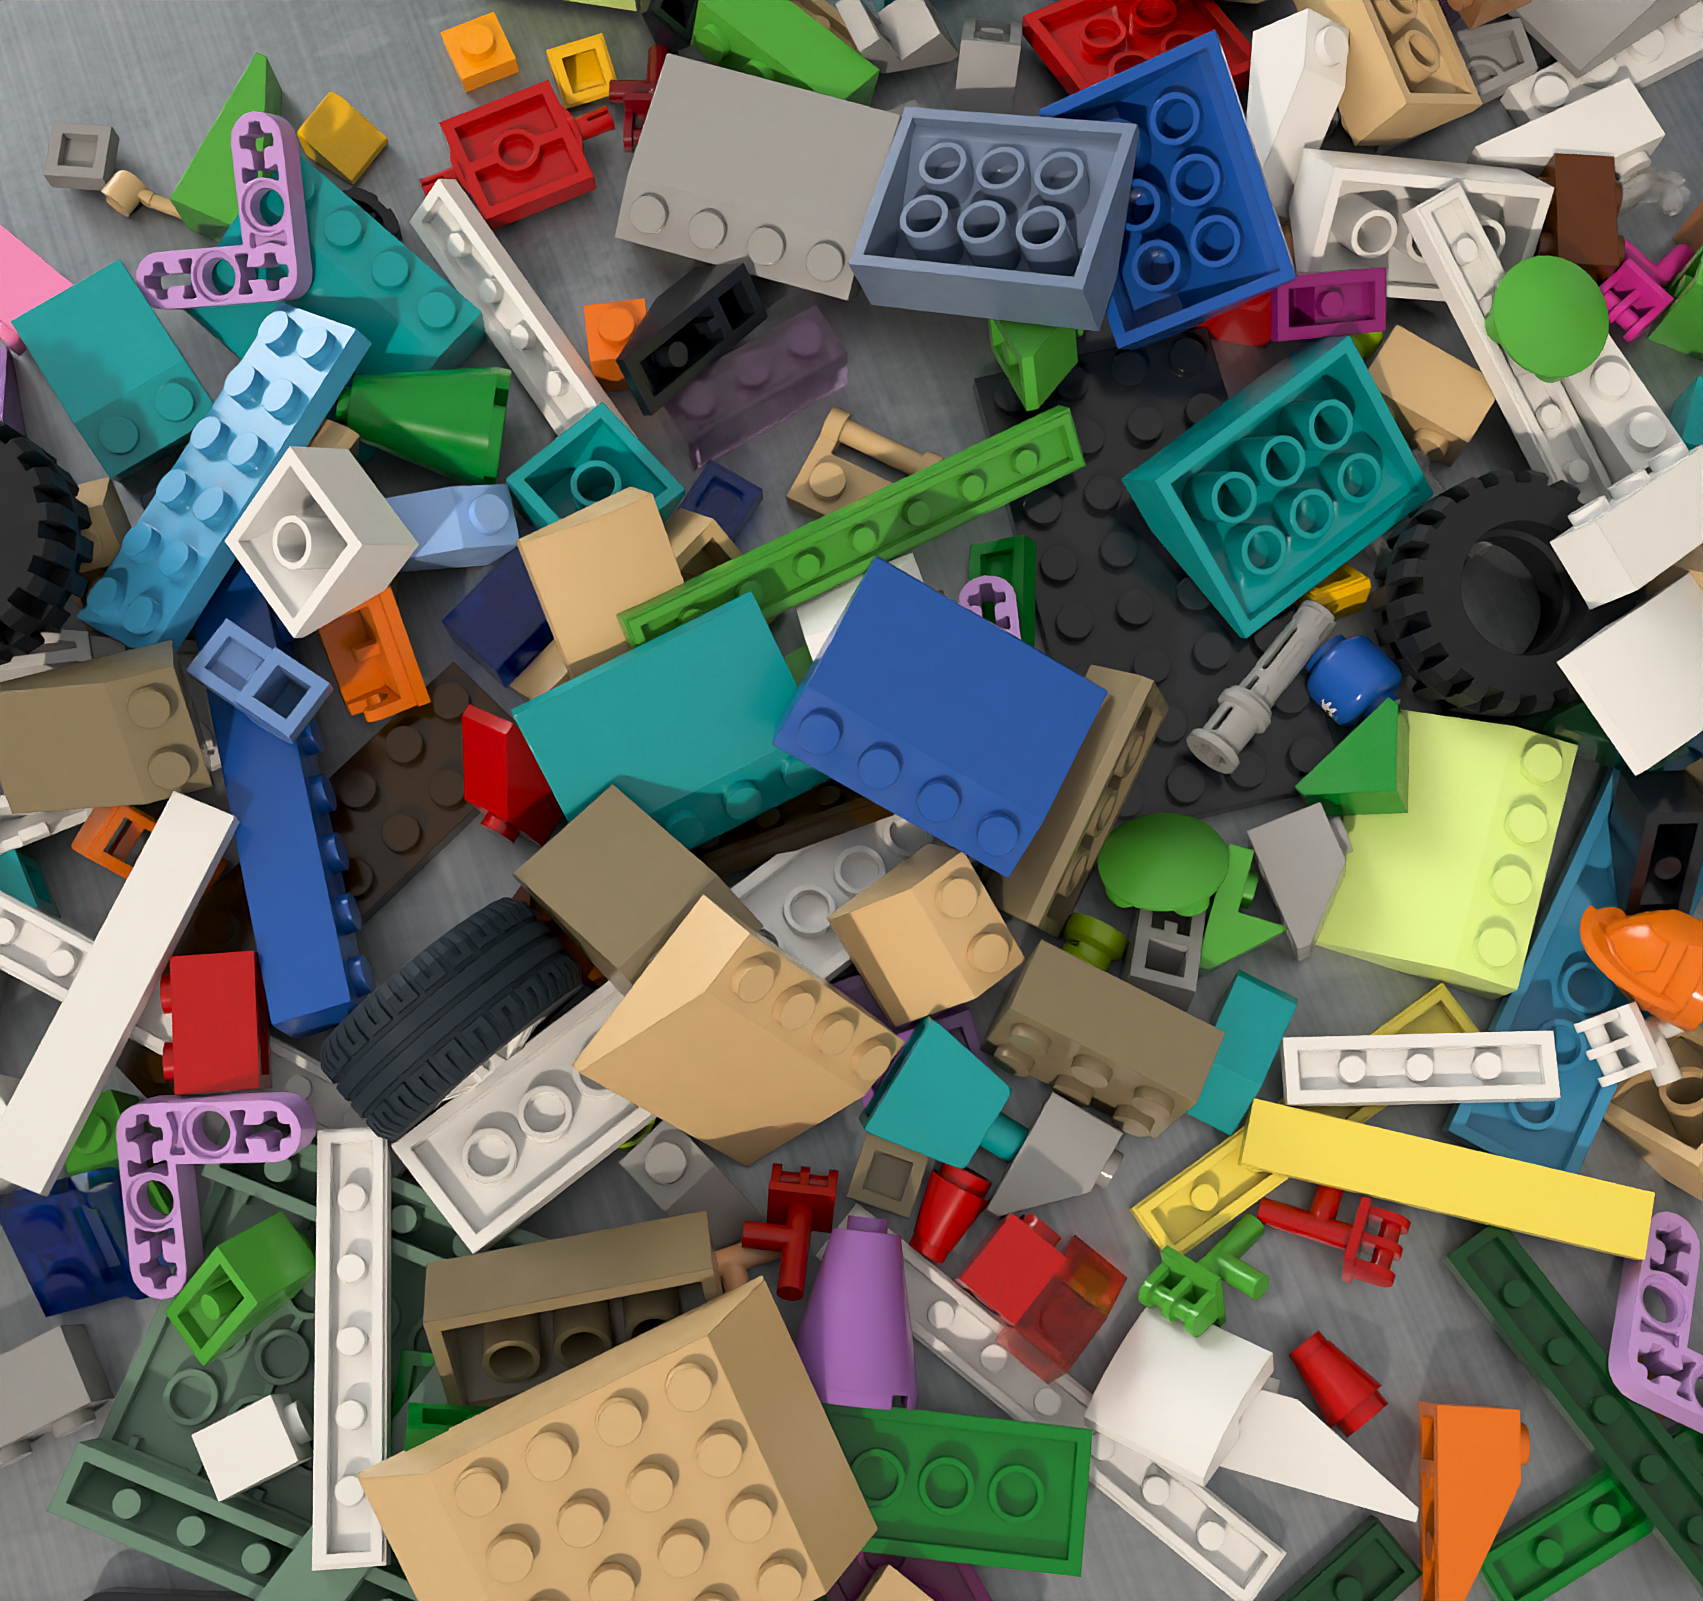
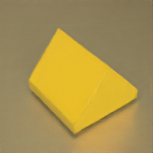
M1344 563L1297 599L1294 604L1298 610L1303 601H1315L1333 614L1335 617L1333 621L1363 610L1371 589L1370 578L1348 563Z

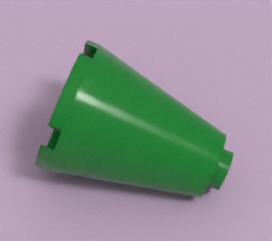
M486 367L355 374L352 386L345 385L338 397L336 423L347 424L348 428L360 435V443L465 485H493L497 481L512 370Z

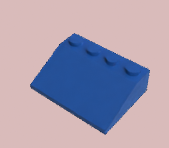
M1212 30L1038 110L1040 117L1132 123L1138 125L1140 133L1118 273L1106 309V315L1118 349L1136 350L1193 328L1298 279L1217 31Z
M876 555L776 724L772 745L1009 878L1043 824L1108 691Z

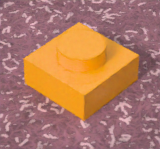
M494 11L440 32L444 47L466 93L519 72L516 57Z

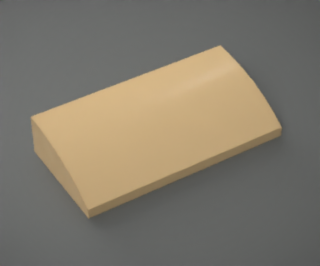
M628 487L516 540L570 680L630 651L616 614L642 604L684 583L653 494L637 488Z

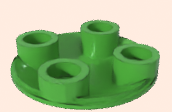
M1535 256L1519 262L1502 277L1494 293L1492 310L1485 318V329L1490 339L1501 344L1505 352L1516 364L1535 374L1539 380L1546 383H1554L1565 377L1582 372L1599 357L1608 337L1609 315L1600 288L1586 271L1571 261L1560 257Z
M1177 813L1147 814L1123 823L1110 833L1098 855L1099 875L1105 885L1106 897L1113 905L1121 908L1133 906L1149 911H1174L1182 916H1195L1204 912L1209 906L1210 896L1222 885L1229 869L1228 849L1218 832L1199 819Z

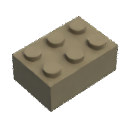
M1041 939L1009 983L979 1050L993 1056V1062L1002 1070L1020 1077L1030 1075L1052 1086V1091L1072 1104L1079 1107L1091 1106L1111 1116L1114 1125L1122 1131L1138 1137L1150 1136L1156 1139L1198 1102L1225 1032Z

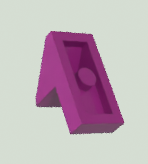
M1386 267L1324 272H1296L1298 279L1271 291L1272 341L1280 342L1386 331Z

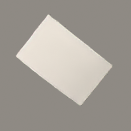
M1690 572L1643 600L1625 615L1599 630L1557 662L1635 776L1649 769L1703 731V590Z

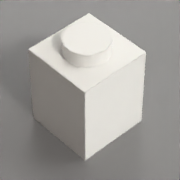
M289 1393L269 1395L191 1435L219 1502L237 1497L314 1457V1452L309 1441L314 1439L313 1422L300 1400L292 1403Z

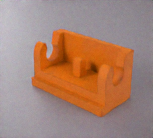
M388 585L385 591L317 629L346 711L351 716L363 712L367 722H374L418 705L420 707L431 702L391 586Z

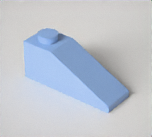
M508 484L452 486L385 498L419 544L399 572L485 566L517 547L516 540L519 539Z

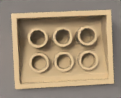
M703 894L572 1066L580 1074L747 1167L865 1096L875 1081L887 1070L891 1060L904 1045L905 1041L855 1000Z

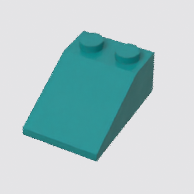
M120 259L11 321L71 421L110 479L118 483L124 482L188 444L193 429L205 418L214 404L210 395Z

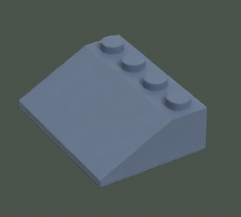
M905 107L848 263L871 305L1099 332L1118 273L1140 133L1138 125L1132 123Z

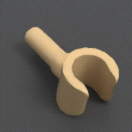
M127 170L116 172L101 190L107 196L106 201L108 205L126 217H129L139 203H142L150 209L153 208L182 219L169 198L149 190L139 178Z

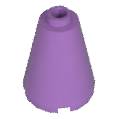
M848 1215L847 1229H832L794 1340L796 1350L821 1403L892 1410L893 1395L901 1396V1403L906 1410H915L918 1406L919 1390L901 1235L887 1233L888 1220Z

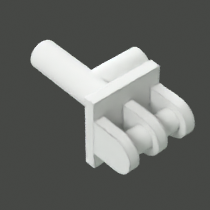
M1636 1001L1574 1024L1577 1034L1584 1032L1592 1048L1585 1051L1589 1061L1596 1059L1604 1075L1598 1078L1601 1087L1615 1084L1647 1070L1650 1071L1657 1087L1683 1078L1666 1039L1685 1031L1669 1023L1662 1022L1654 1015L1644 1019Z

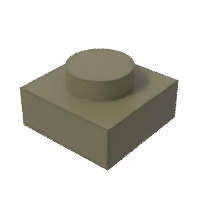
M867 1133L846 1198L909 1219L929 1157Z

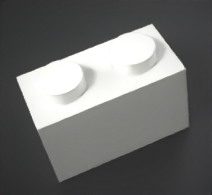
M289 446L225 539L228 547L293 638H304L385 591L419 545L348 449Z

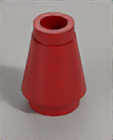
M942 1163L939 1171L932 1169L913 1229L914 1233L908 1245L922 1255L936 1262L944 1263L948 1253L952 1252L990 1202L986 1195L992 1182L967 1166L964 1169H959Z
M1319 1330L1288 1355L1297 1366V1371L1329 1427L1331 1428L1336 1424L1346 1438L1351 1436L1389 1404L1377 1390L1382 1384L1330 1340L1328 1341Z

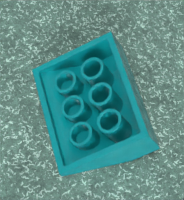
M299 154L312 262V283L308 291L300 299L282 303L355 328L372 342L346 386H352L355 374L457 369L486 339L482 312ZM275 170L268 178L279 180L278 171ZM273 189L267 191L260 202L262 218L270 226L276 225L284 214L283 199ZM239 214L216 247L243 245ZM222 259L213 268L212 280L220 293L223 295L228 294L233 289L236 275L232 265L227 260ZM283 264L272 268H255L256 280L280 281L281 278L288 277L289 275L288 266ZM279 302L185 309L184 311L242 360L257 337L261 323L273 312ZM337 400L325 417L336 422ZM359 442L358 462L365 466L379 450Z
M1350 335L1309 339L1121 479L1153 534L1240 638H1248L1434 495Z
M751 591L511 709L513 717L568 823L613 784L688 850L830 779L829 776L772 745L775 726L798 687Z

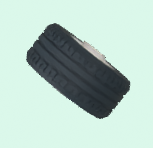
M503 897L456 925L371 993L323 1042L319 1049L322 1071L333 1084L338 1083L336 1089L346 1101H352L351 1107L360 1118H367V1125L377 1137L396 1142L454 1097L472 1092L498 1067L524 1049L523 1047L527 1040L558 1013L582 988L583 982L580 965L570 954L565 953L566 948L556 937H551V930L542 920H537L536 913L526 902Z

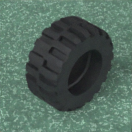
M0 421V665L11 662L13 658L11 649L15 648L29 654L45 643V639L40 633L48 625L59 630L68 620L71 614L63 608L72 594L79 598L82 597L88 580L80 576L79 571L81 563H91L93 561L94 542L81 535V530L90 528L92 522L87 505L75 498L78 496L80 488L70 473L58 466L57 459L43 448L2 421Z
M1509 469L1490 471L1477 479L1471 477L1422 503L1409 513V520L1397 525L1386 540L1387 546L1391 551L1378 557L1373 573L1376 579L1383 580L1382 587L1371 592V611L1381 612L1383 626L1374 630L1380 647L1390 644L1396 656L1392 661L1401 669L1402 678L1411 676L1417 682L1413 686L1412 692L1424 702L1430 703L1443 699L1441 708L1444 713L1459 718L1473 715L1477 721H1499L1550 710L1553 707L1565 705L1580 698V695L1557 662L1599 630L1636 606V600L1628 599L1627 595L1590 610L1551 546L1550 542L1573 526L1568 515L1585 505L1577 499L1581 493L1577 487L1564 480L1547 486L1549 477L1545 473L1532 470H1524L1517 475ZM1475 543L1493 544L1513 554L1527 568L1536 584L1540 599V619L1532 642L1522 654H1512L1491 644L1476 630L1467 615L1461 594V576L1467 555Z

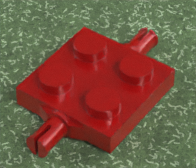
M546 80L439 122L443 136L450 149V163L452 167L423 179L420 178L419 181L425 196H427L438 179H456L493 231L597 189L593 173L584 156L583 141L615 130L614 122L606 105L573 118L571 113L559 103L549 80Z

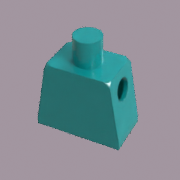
M929 1015L920 1018L906 1044L901 1048L875 1090L873 1097L860 1114L858 1119L864 1130L959 1169H964L969 1164L979 1146L1007 1163L1010 1162L1019 1152L1028 1134V1128L1001 1112L1011 1095L1012 1088Z

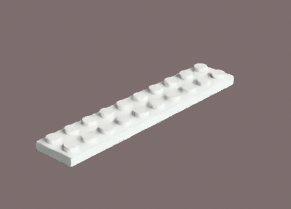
M895 814L802 849L776 854L732 887L731 891L763 925L758 931L759 934L827 982H830L853 964L826 917L928 843L950 848L954 847ZM966 855L973 868L981 863ZM610 981L524 1045V1049L498 1067L472 1092L454 1097L391 1145L394 1152L472 1254L486 1252L657 1117L580 1074L572 1066L624 998Z

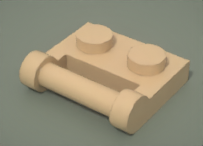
M834 406L824 422L819 438L786 496L787 506L817 520L893 484L835 456L841 443L908 475H912L945 458L930 450H927L925 454H921L852 421V413Z

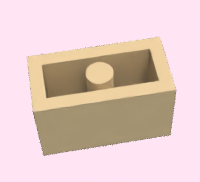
M1396 324L1368 369L1406 442L1410 443L1412 449L1423 458L1431 461H1441L1450 467L1469 444L1496 400L1482 372Z

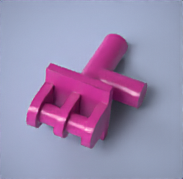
M1629 240L1625 241V256L1622 266L1602 283L1599 288L1607 305L1609 325L1611 326L1615 322L1618 323L1627 332L1623 338L1628 343L1641 336L1674 300L1663 288L1679 274L1695 253L1690 246L1678 244L1654 264Z

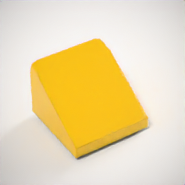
M602 33L546 50L545 54L565 109L609 96L610 80H617Z
M333 91L326 95L297 132L306 156L352 185L358 181L388 143V139L344 98Z

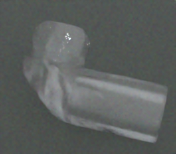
M1654 166L1642 168L1621 181L1623 198L1617 218L1643 202L1650 204L1658 203L1660 211L1666 216H1673L1681 212L1692 200L1691 191L1684 186L1687 180L1679 172Z

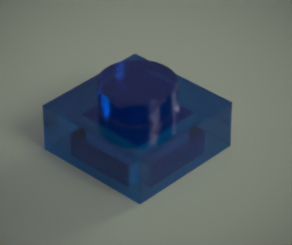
M710 459L679 505L678 510L683 508L714 519L734 543L763 500V489Z

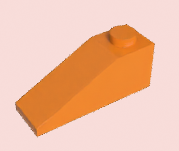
M1418 1401L1419 1569L1423 1572L1419 1577V1601H1465L1521 1484V1465H1526L1530 1456L1529 1432L1527 1426L1524 1423H1520L1519 1409L1495 1405Z

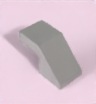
M840 0L835 4L859 52L869 62L879 68L881 74L951 62L959 56V51L937 9L929 0H895L878 13L865 0Z

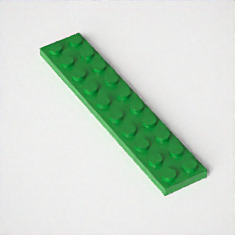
M401 1350L391 1421L435 1365L432 1352ZM821 1403L878 1528L862 1548V1552L1081 1577L1092 1429L917 1408L915 1410H906L905 1407L892 1406V1410Z

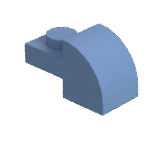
M227 618L186 669V672L192 679L245 713L252 722L290 744L296 741L334 691L329 682L278 648H270Z

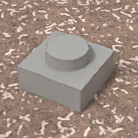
M53 122L44 169V176L50 185L54 188L102 190L114 175L120 138L112 125Z

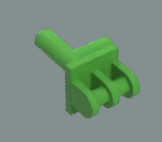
M1245 1214L1197 1263L1167 1245L1161 1251L1162 1263L1146 1278L1139 1290V1302L1147 1308L1159 1306L1162 1317L1172 1323L1178 1320L1183 1321L1184 1330L1193 1337L1201 1336L1212 1324L1220 1328L1226 1322L1222 1280L1254 1300L1260 1299L1269 1286V1276L1240 1260L1265 1234L1264 1225L1254 1215Z

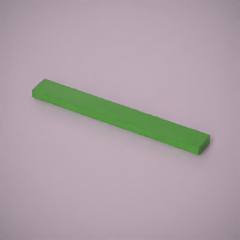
M1060 405L1051 408L702 573L655 598L616 614L629 649L637 648L750 591L755 597L765 620L865 573L876 555L885 561L894 559L1086 466L1070 408Z

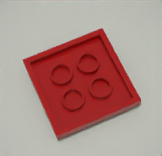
M1061 0L1023 15L1022 35L1069 95L1212 30L1218 33L1236 91L1238 92L1249 87L1252 45L1213 0Z

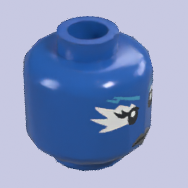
M1342 634L1334 636L1314 653L1306 665V670L1310 673L1306 685L1310 697L1336 723L1344 728L1360 725L1388 697L1398 706L1401 702L1395 695L1402 681L1401 669L1364 635H1355L1345 638Z

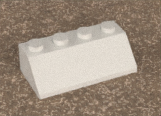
M1303 148L1289 206L1296 272H1324L1386 267V297L1445 301L1402 214L1460 182L1506 273L1519 262L1534 256L1554 187L1517 168Z

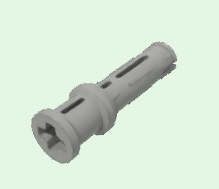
M1303 601L1291 621L1275 638L1240 685L1226 688L1217 699L1219 708L1202 729H1193L1186 739L1188 747L1199 760L1218 772L1224 774L1233 773L1240 764L1238 754L1255 733H1263L1270 725V718L1272 717L1270 709L1275 704V701L1297 676L1319 644L1324 641L1337 625L1333 621L1335 617L1327 608L1315 601Z

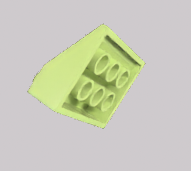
M1401 710L1409 727L1408 813L1345 815L1341 817L1353 852L1344 855L1346 859L1345 877L1315 945L1438 984L1443 983L1445 986L1493 1001L1518 990L1578 745L1516 726Z

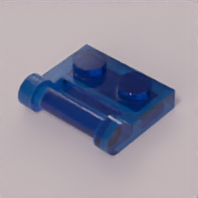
M105 1167L56 1180L47 1197L26 1188L0 1195L1 1226L45 1317L124 1296L133 1300L149 1297L141 1292L134 1283L130 1271L121 1178L118 1169ZM86 1205L89 1209H96L120 1265L109 1267L82 1206Z

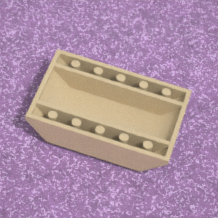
M763 1275L449 1428V1431L406 1452L404 1450L358 1473V1480L418 1601H813L830 1590L878 1530Z

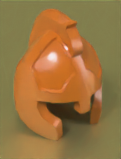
M1590 905L1584 911L1579 927L1580 940L1586 953L1596 966L1615 983L1618 989L1629 999V1002L1636 1001L1641 1011H1648L1662 1022L1669 1023L1684 1031H1694L1703 1022V920L1676 909L1643 912L1626 916L1624 911L1616 907L1596 909Z

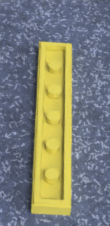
M1441 983L1369 1035L1476 1033L1480 1031L1445 985ZM1284 1096L1275 1103L1284 1105ZM1388 1105L1294 1108L1363 1124ZM1245 1125L1129 1208L1131 1214L1160 1254L1167 1245L1183 1255L1289 1178L1238 1165Z
M1253 1098L1249 1106L1238 1160L1239 1166L1620 1257L1645 1260L1655 1197L1654 1192Z

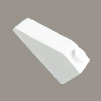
M1309 8L1253 31L1246 121L1280 223L1290 221L1289 206L1303 148L1320 149L1345 89L1349 29Z
M1628 77L1475 146L1466 164L1517 168L1533 177H1539L1554 153L1614 156L1615 179L1625 183L1641 174L1650 166L1652 161L1649 157L1666 134Z
M1268 1378L1239 1418L1240 1438L1220 1464L1221 1467L1412 1522L1417 1521L1419 1508L1298 1399L1278 1394L1281 1380Z

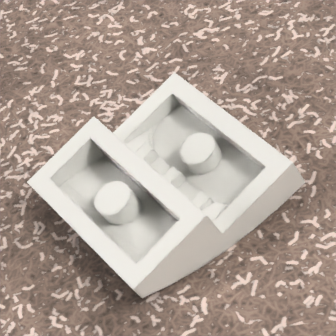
M1156 1305L1153 1308L1146 1307L1126 1335L1100 1380L1084 1414L1085 1426L1205 1487L1240 1438L1239 1418L1273 1373V1353L1214 1325H1211L1201 1336L1193 1337L1184 1330L1183 1321L1178 1320L1172 1323L1162 1317L1159 1306Z

